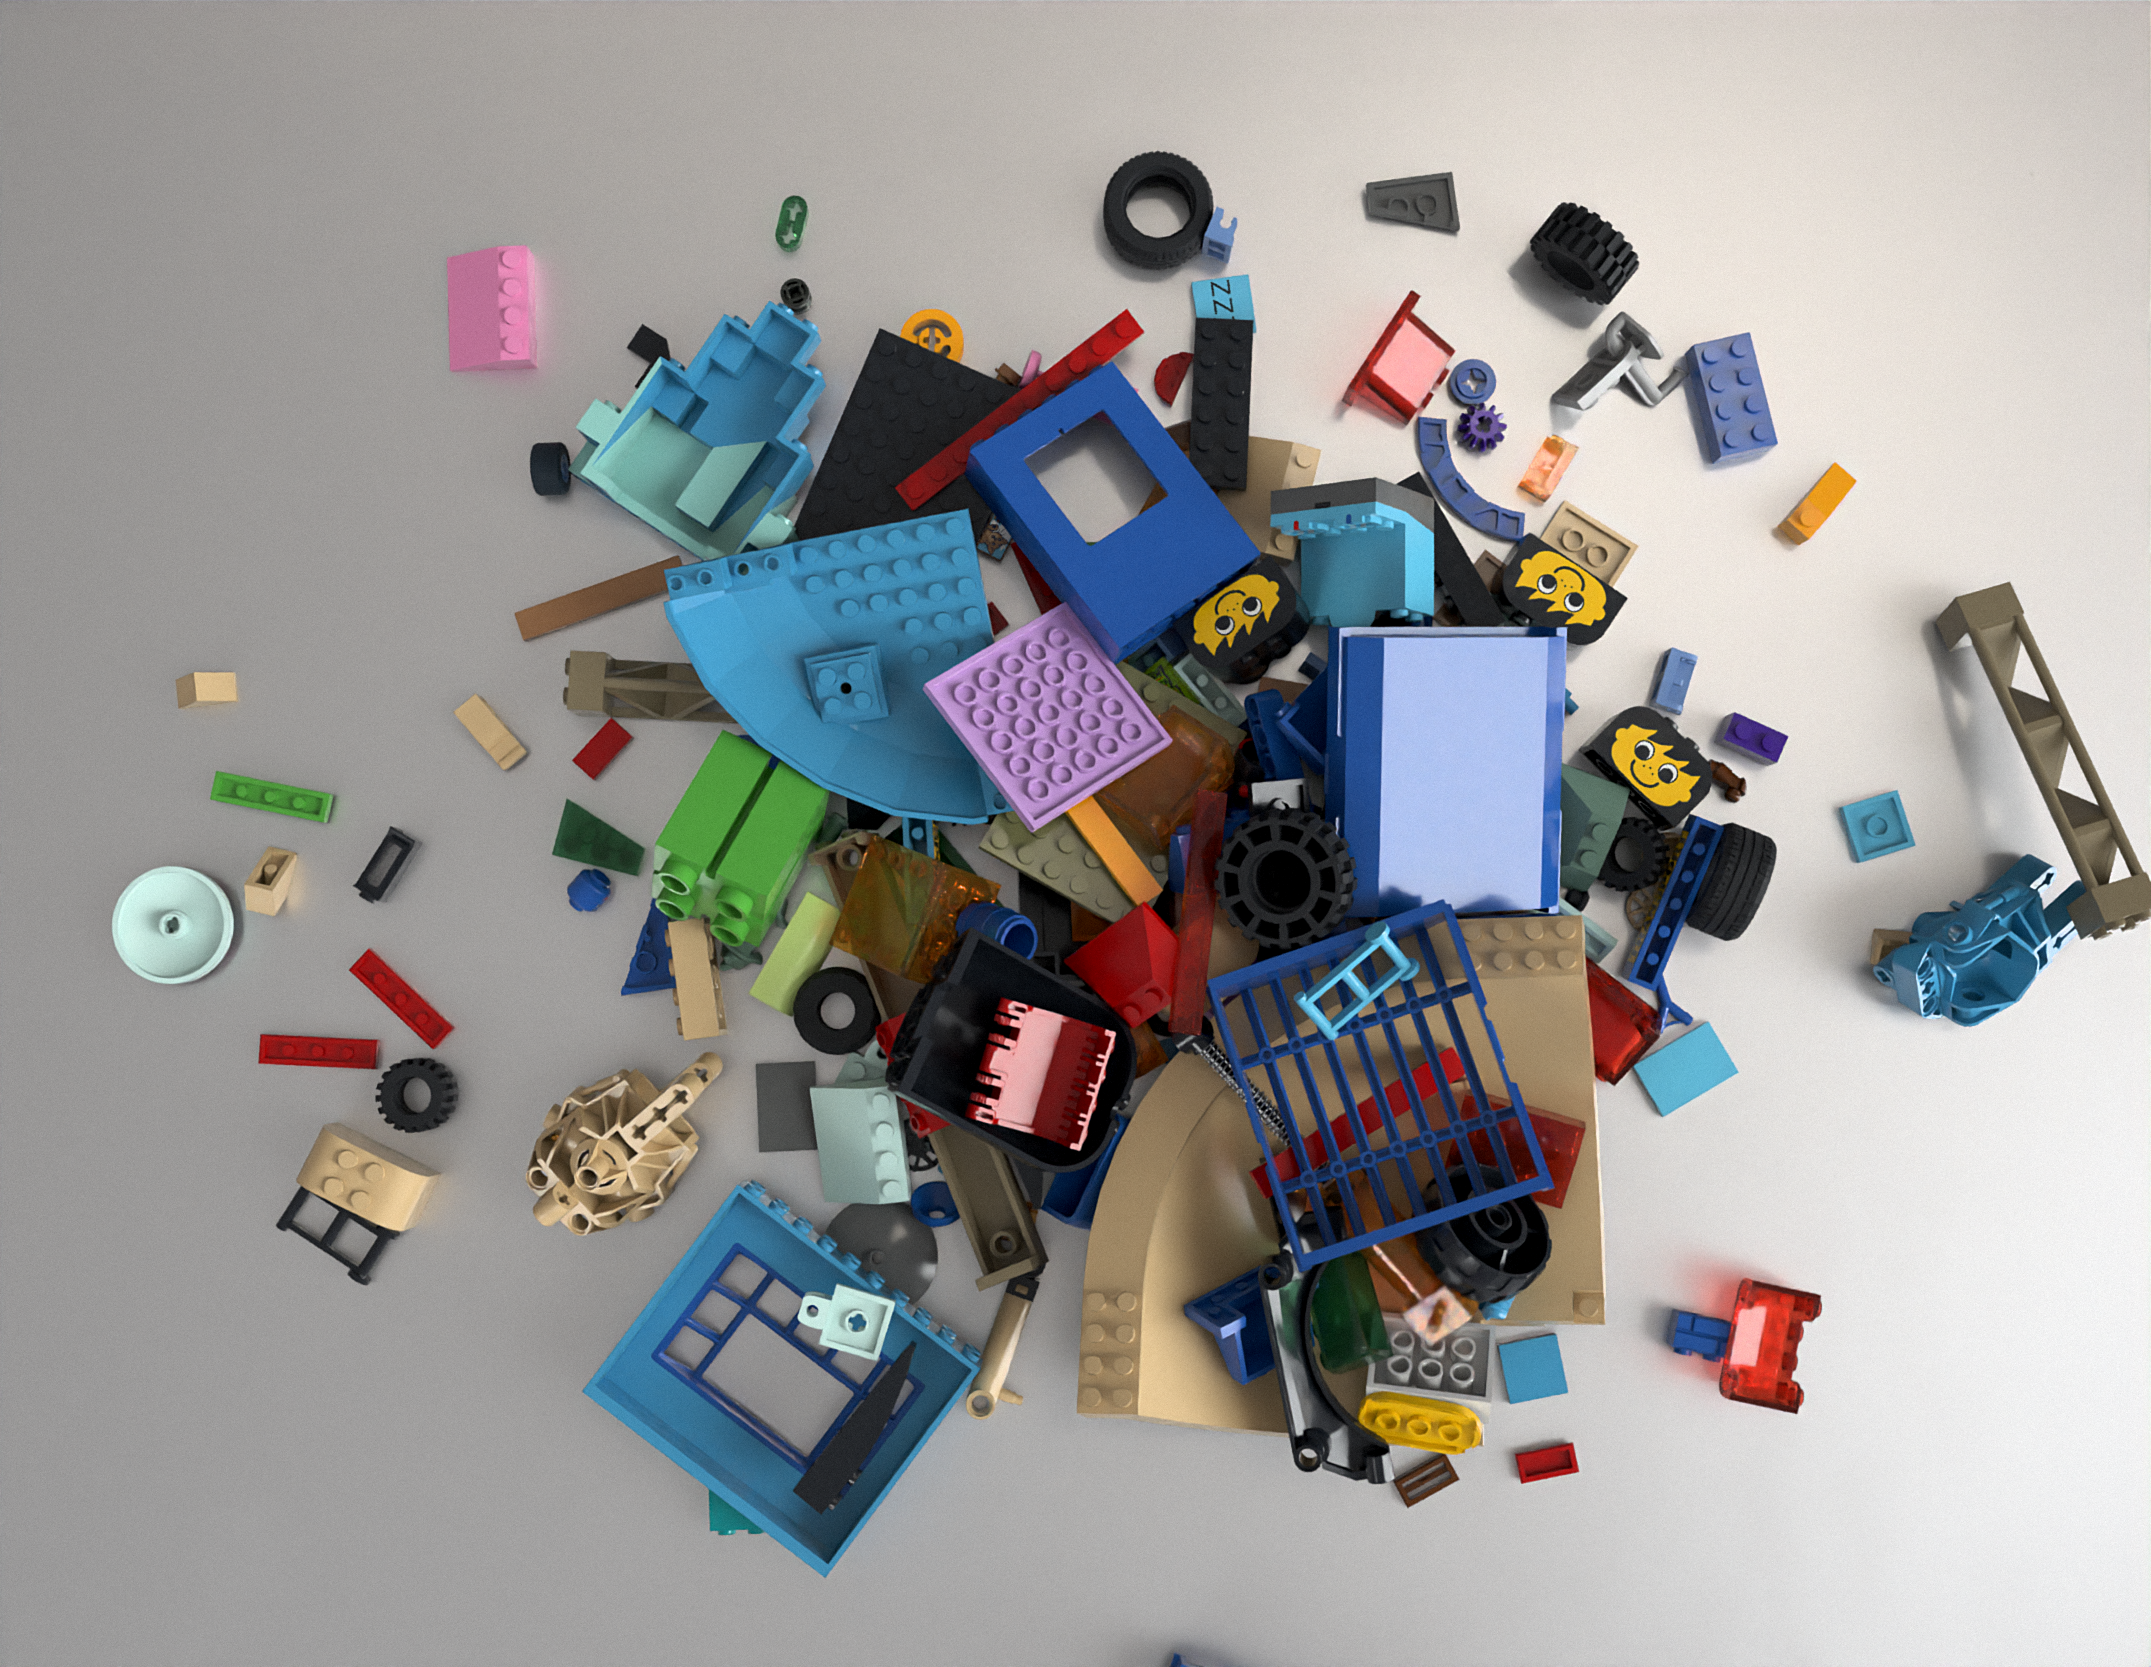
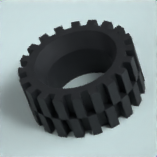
M1563 202L1558 205L1530 240V244H1532L1530 249L1535 253L1533 256L1537 261L1542 262L1541 267L1545 271H1549L1555 281L1559 280L1568 291L1570 289L1573 290L1579 298L1584 296L1588 302H1596L1598 305L1610 304L1639 266L1637 253L1631 251L1633 246L1630 242L1623 240L1625 236L1620 231L1616 232L1610 222L1602 221L1599 214L1595 212L1591 214L1586 207L1580 206L1578 208L1575 203L1571 202L1569 204Z

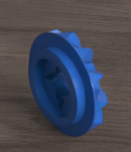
M1468 359L1462 361L1454 368L1451 373L1449 387H1451L1454 397L1462 401L1463 404H1474L1476 406L1481 402L1487 401L1492 396L1496 388V376L1493 369L1484 361ZM1470 374H1472L1474 380L1484 381L1476 386L1474 393L1470 385L1463 384L1469 380Z

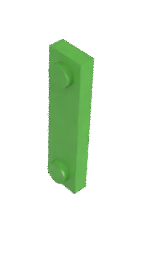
M216 771L210 800L327 823L333 795Z

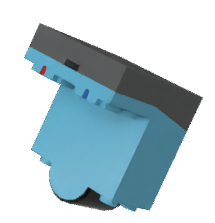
M1377 477L1271 491L1270 527L1280 529L1284 535L1298 536V539H1301V598L1308 607L1312 625H1327L1328 629L1329 627H1404L1405 622H1421L1423 617L1434 616V498Z

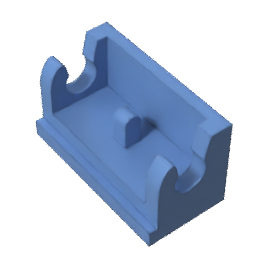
M1216 207L1204 235L1202 254L1228 264L1234 242L1233 235L1237 228V218H1233L1229 228H1223L1220 225V221L1223 219L1224 209Z
M1673 647L1665 651L1649 703L1650 707L1681 715L1698 656Z

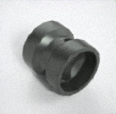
M793 278L787 280L782 285L780 293L783 303L794 314H803L810 309L812 296L804 281Z

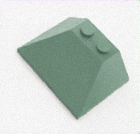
M1565 763L1561 765L1560 886L1567 889H1576L1584 893V891H1588L1598 877L1621 824L1630 788Z

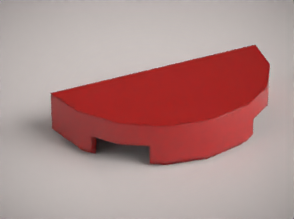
M1180 352L1179 354H1173L1168 358H1164L1156 369L1154 378L1156 394L1170 408L1194 357L1192 353Z

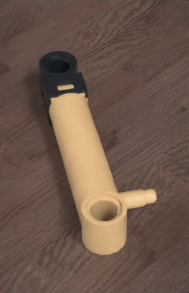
M1046 1263L1008 1281L981 1357L983 1359L981 1369L974 1377L966 1399V1410L974 1419L983 1420L991 1416L998 1399L1011 1404H1022L1023 1396L1004 1389L1002 1386L1040 1284V1279L1037 1277L1043 1273ZM976 1396H985L989 1400L988 1407L985 1409L976 1408L973 1404V1399Z

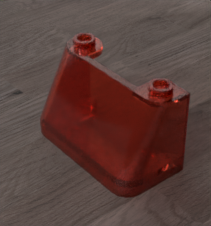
M1585 956L1595 1076L1603 1082L1608 1081L1615 1086L1660 1038L1662 1018L1652 1006Z

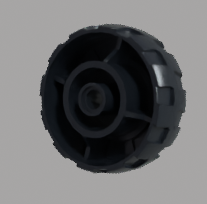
M1463 1161L1456 1166L1452 1164L1447 1167L1446 1172L1457 1203L1475 1198ZM1477 1161L1488 1193L1506 1187L1498 1167L1494 1165L1489 1166ZM1434 1177L1420 1192L1427 1213L1445 1208ZM1531 1193L1414 1232L1417 1250L1423 1261L1427 1262L1434 1271V1275L1449 1289L1453 1288L1459 1292L1462 1297L1480 1303L1484 1301L1494 1304L1501 1303L1523 1292L1542 1274L1552 1251V1240L1549 1237L1547 1219L1534 1201ZM1414 1212L1411 1214V1218L1415 1217Z

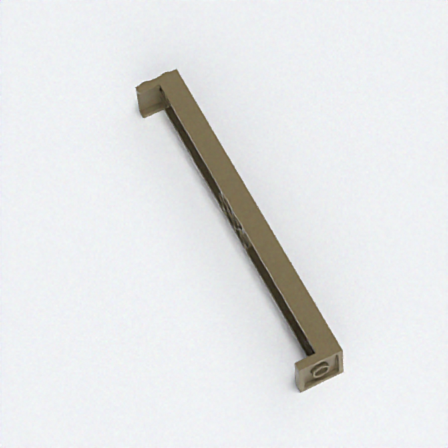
M853 829L841 834L842 839L835 843L826 841L815 846L816 851L807 856L812 866H822L882 1020L885 1022L908 1011L920 988L923 989L926 983L933 979L930 976L932 966L916 926L908 923L907 903L879 833H871L867 830L858 832L857 829ZM853 850H855L858 855V860L855 865H852L849 860V856ZM953 1125L929 1134L932 1147L983 1273L982 1277L975 1280L979 1292L1030 1272L1049 1262L1007 1154ZM1002 1236H1006L1011 1240V1250H1006L1002 1246Z

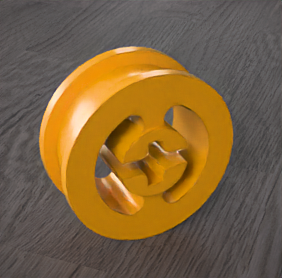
M925 309L913 314L905 322L900 337L926 349H929L930 329H924L919 336H915L916 332L922 327L929 325L944 328L950 334V337H944L943 333L935 328L936 344L934 345V352L943 355L945 351H949V354L946 356L947 358L958 363L961 361L964 350L963 333L958 322L950 314L938 309Z

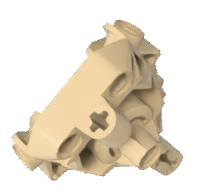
M712 1052L703 1053L661 1090L656 1088L636 1068L631 1072L621 1069L617 1074L601 1079L590 1087L578 1086L565 1098L562 1106L554 1104L544 1120L543 1128L545 1130L536 1140L525 1177L528 1186L539 1197L533 1207L535 1218L542 1225L548 1227L560 1220L573 1234L581 1236L615 1228L624 1223L628 1218L630 1222H638L651 1216L655 1212L653 1207L662 1205L675 1191L677 1179L683 1175L691 1159L698 1152L695 1142L700 1137L681 1114L694 1103L703 1090L721 1073L723 1064L720 1057ZM703 1068H705L707 1072L705 1071L701 1076L698 1077L697 1074ZM552 1132L559 1135L556 1142L548 1136ZM589 1149V1153L582 1159V1153ZM604 1151H606L612 1156L616 1164L613 1163L612 1159L606 1153H604ZM615 1179L613 1183L607 1184L608 1181ZM625 1208L626 1214L622 1216L618 1210Z

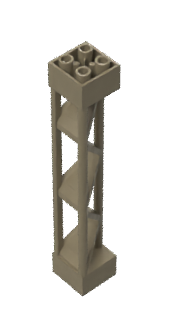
M2007 582L1955 597L1935 622L1949 652L1973 645L2086 892L2066 906L2080 939L2093 937L2094 941L2112 935L2114 930L2121 929L2122 932H2127L2139 927L2141 922L2151 919L2150 878L2147 872L2143 871L2023 616L2024 610L2011 583ZM2021 641L2050 702L2011 687ZM2069 743L2098 805L2058 788ZM2117 848H2119L2131 877L2109 883Z
M570 651V658H566L565 674L569 676L568 687H565L563 691V703L567 705V710L578 716L739 724L729 713L695 711L714 701L715 698L705 689L692 663L616 660L606 652ZM849 683L841 684L843 693L848 694L851 692L852 687ZM615 697L636 708L614 707Z

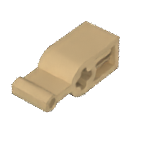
M475 693L453 712L478 743L494 758L503 771L508 770L528 753L482 696Z

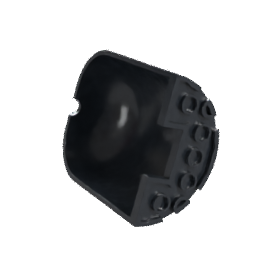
M970 927L953 942L952 946L955 949L950 950L947 956L942 955L930 971V976L933 979L928 981L923 989L920 988L913 999L897 1032L889 1055L894 1058V1061L886 1069L885 1082L890 1084L887 1089L1029 1167L1050 1173L1080 1170L1093 1163L1104 1152L1110 1139L1115 1136L1120 1126V1122L1115 1120L1118 1109L1123 1111L1130 1102L1131 1095L1129 1092L1137 1070V1051L1132 1033L1126 1022L1106 1003ZM1001 997L1116 1032L1115 1047L1109 1055L1105 1068L1106 1076L1097 1094V1106L1091 1114L1087 1127L1088 1135L1085 1142L1082 1143L1080 1151L1034 1134L964 1116L968 1103L988 1107L986 1104L971 1100V1092H979L991 1097L994 1085H985L975 1079L977 1073L997 1078L995 1074L979 1070V1066L987 1043L1006 1048V1045L988 1040L989 1034L998 1033L1009 1038L1012 1026H1005L994 1021L996 1014L1015 1019L1014 1015L997 1010Z

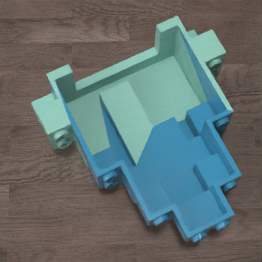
M771 301L767 303L750 330L748 329L750 325L740 317L735 315L732 319L724 314L686 371L685 366L677 360L670 358L667 361L660 356L622 412L612 402L606 400L605 403H602L595 398L575 427L587 442L568 471L574 477L701 561L799 541L795 533L796 528L787 517L798 502L795 494L814 468L810 458L811 454L807 451L808 448L798 441V438L810 422L807 413L826 387L825 381L822 378L823 373L811 364L805 367L822 341L817 332L818 327L807 319H803L801 322L793 316L794 312L782 303L775 305ZM741 563L739 570L742 574H747L749 567Z

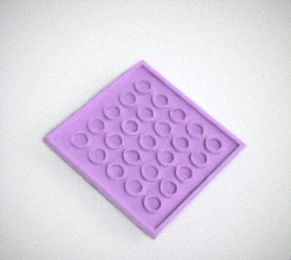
M1066 602L925 683L923 691L1031 833L1170 746L1173 741Z

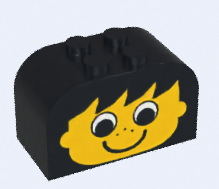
M1531 532L1515 543L1495 573L1490 590L1492 598L1501 613L1509 617L1508 623L1515 627H1567L1566 651H1574L1599 640L1628 599Z
M1270 555L1172 624L1193 657L1211 675L1225 683H1237L1251 675L1256 676L1262 673L1267 668V664L1273 660L1287 656L1291 652V648L1297 645L1307 634L1310 626V613L1285 572Z
M1631 707L1609 718L1578 751L1608 780L1630 788L1628 800L1649 821L1657 825L1660 831L1675 828L1709 793L1712 785L1711 767L1707 760L1698 752L1700 750L1699 746L1692 739L1684 738L1677 731L1679 728L1669 717L1663 718L1657 711L1648 707Z

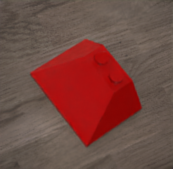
M1145 901L1064 960L1065 964L1099 1000L1112 1007L1126 1022L1127 1026L1133 1029L1172 1003L1206 969V966Z

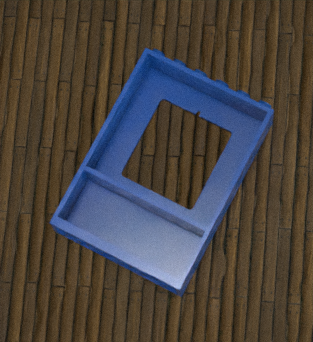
M1113 361L1105 366H1096L1089 372L1088 377L1081 381L1079 379L1072 381L1061 394L1048 396L1041 403L1040 407L1034 411L1032 409L1026 410L1018 417V421L1010 426L1008 424L1002 425L994 432V436L986 441L980 439L970 448L965 476L1060 602H1066L1114 665L1174 626L1173 622L1253 568L1261 555L1257 547ZM1098 412H1104L1166 492L1167 497L1090 546L1084 541L1024 462V459L1061 436L1059 430L1065 434Z

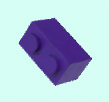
M1734 712L1725 716L1714 743L1769 766L1778 762L1789 736Z

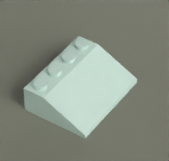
M885 1079L810 1087L825 1202L887 1204L910 1201L913 1189L901 1099L898 1095L887 1089L890 1084L885 1082Z

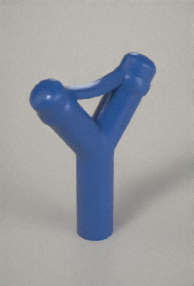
M1662 974L1656 988L1660 1003L1652 1029L1656 1034H1662L1663 1030L1670 1025L1683 1023L1688 1026L1693 1021V1017L1688 1012H1685L1671 1001ZM1669 1013L1678 1019L1666 1024Z

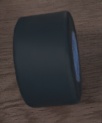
M562 442L536 443L532 447L530 474L533 488L540 496L565 495L569 491L571 473L568 469L571 464L568 450Z

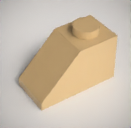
M268 846L244 884L246 910L271 916L276 915L287 897L297 853Z

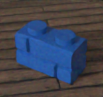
M1673 1308L1666 1343L1674 1347V1353L1691 1356L1692 1351L1703 1353V1359L1717 1363L1721 1362V1358L1731 1359L1737 1324L1728 1320Z

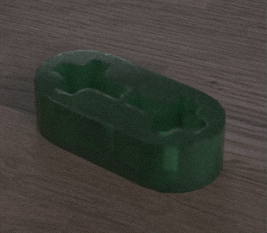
M792 195L787 197L781 207L775 238L778 246L785 252L797 251L803 242L809 209L806 201L800 196ZM795 204H798L802 212H797L795 221H793L791 211L788 209H792L795 207ZM790 227H792V233L796 239H792L789 244H786L782 236H787Z

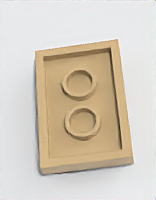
M1566 500L1562 502L1540 537L1548 545L1612 588L1639 547Z

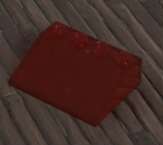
M1468 1088L1466 1089L1460 1111L1462 1121L1480 1116L1472 1091ZM1486 1093L1492 1111L1512 1105L1508 1099ZM1524 1104L1555 1187L1551 1190L1544 1192L1540 1190L1531 1194L1535 1202L1561 1209L1586 1130V1122ZM1517 1117L1497 1123L1518 1183L1538 1177ZM1485 1128L1467 1133L1476 1161L1499 1168ZM1455 1138L1452 1139L1445 1169L1452 1164L1456 1166L1463 1161Z

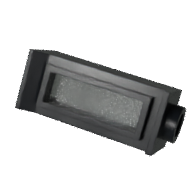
M390 826L387 835L356 884L353 885L361 891L359 896L373 904L376 901L387 902L423 842L410 838L400 828Z

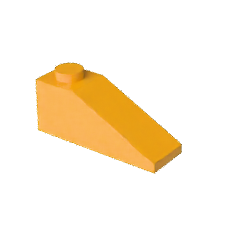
M1834 462L1777 527L1796 544L1801 545L1809 540L1828 519L1857 480Z

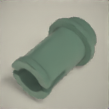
M833 812L832 816L828 815L827 819L829 821L816 840V843L821 844L826 841L835 843L843 829L847 830L848 820L836 812Z

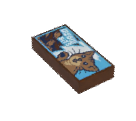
M994 513L976 545V550L1001 564L1013 538Z

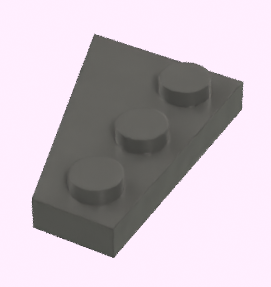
M1452 172L1369 182L1366 184L1370 215L1455 231L1460 229Z

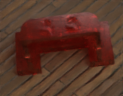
M1413 290L1409 292L1347 387L1342 399L1344 403L1352 406L1360 395L1407 426L1420 406L1424 409L1427 407L1434 396L1430 390L1435 383L1441 385L1450 370L1445 367L1456 350L1413 313L1421 295Z

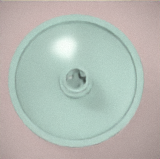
M177 866L156 868L132 881L118 899L112 919L114 944L125 964L139 976L163 984L187 983L199 979L213 970L225 956L230 946L234 929L232 908L221 887L202 872Z

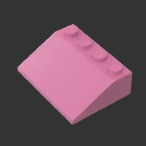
M527 245L497 246L448 257L450 371L537 368L534 255Z

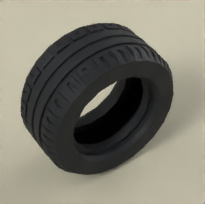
M1165 151L1142 153L1141 156L1137 155L1135 158H1131L1128 162L1123 163V166H1120L1118 171L1111 177L1104 197V227L1111 245L1114 246V249L1126 261L1129 260L1130 263H1135L1136 266H1142L1145 269L1160 270L1163 268L1164 270L1169 267L1171 269L1174 266L1187 262L1188 259L1190 260L1202 248L1204 235L1213 216V195H1211L1212 190L1209 187L1207 178L1187 158H1181L1180 155H1174L1171 152L1169 154ZM1152 185H1163L1173 188L1183 196L1188 204L1189 220L1181 230L1171 236L1156 238L1144 235L1132 225L1126 212L1127 203L1137 191Z
M1733 822L1721 825L1725 828L1685 920L1689 927L1724 941L1738 939L1751 923L1768 888L1777 854L1776 845L1770 837Z

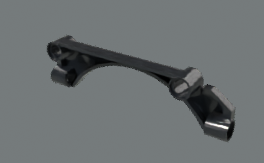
M1336 1205L1325 1207L1337 1243L1348 1240L1343 1207ZM1304 1212L1296 1221V1226L1305 1253L1324 1248L1325 1245L1314 1212ZM1285 1234L1278 1243L1280 1253L1267 1256L1263 1260L1258 1272V1281L1295 1465L1303 1472H1313L1322 1464V1469L1355 1481L1368 1479L1370 1484L1390 1482L1394 1480L1395 1473L1389 1444L1381 1436L1362 1425L1340 1404L1324 1380L1313 1350L1311 1337L1312 1301L1319 1279L1330 1260L1311 1266L1312 1269L1299 1272L1287 1234ZM1266 1268H1277L1281 1276L1278 1278L1270 1277L1266 1273ZM1311 1449L1317 1456L1308 1458L1304 1456L1302 1450Z

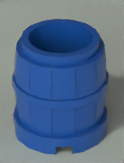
M988 901L968 905L960 914L956 923L955 930L959 931L958 937L972 927L1029 960L1033 957L1037 948V931L1030 919L1010 908L999 907Z

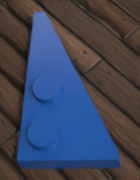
M652 898L646 923L642 927L636 945V952L629 966V973L621 989V996L677 988L675 976L671 977L669 971V959L673 958L672 949L667 947L665 941V930L669 929L668 922H670V917L657 908L655 904L657 899Z

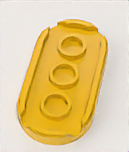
M1381 1391L1367 1395L1362 1399L1358 1407L1357 1420L1390 1444L1458 1455L1465 1453V1449L1470 1447L1474 1449L1481 1439L1482 1425L1478 1416L1470 1409L1459 1404Z

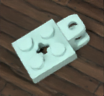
M877 1039L870 1045L865 1055L858 1051L849 1054L834 1084L885 1079L888 1059L882 1053Z
M837 1283L833 1296L817 1291L806 1292L799 1310L798 1320L806 1326L822 1330L819 1340L820 1345L878 1361L896 1300ZM815 1305L818 1308V1312H810L808 1306ZM856 1314H861L862 1320L866 1321V1325L860 1326L858 1330L852 1329L853 1323L848 1322L849 1318L855 1317Z

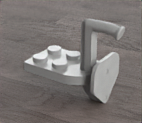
M1621 311L1611 320L1606 328V348L1596 354L1552 395V398L1558 405L1584 411L1593 407L1603 392L1616 386L1620 381L1619 378L1624 374L1647 405L1654 406L1668 396L1685 377H1688L1689 373L1678 366H1674V371L1657 387L1637 357L1640 355L1644 358L1660 360L1664 353L1653 336L1645 328ZM1619 331L1621 332L1625 340H1621L1619 338V336L1617 335Z

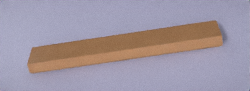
M680 556L668 558L514 613L523 640L526 642L667 592L668 587L664 570L683 566Z

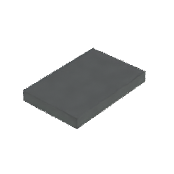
M815 1061L756 1064L759 1152L818 1150L810 1087L816 1086Z

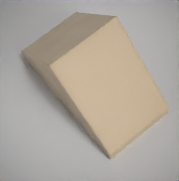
M193 672L176 679L179 709L238 702L236 677L233 672Z

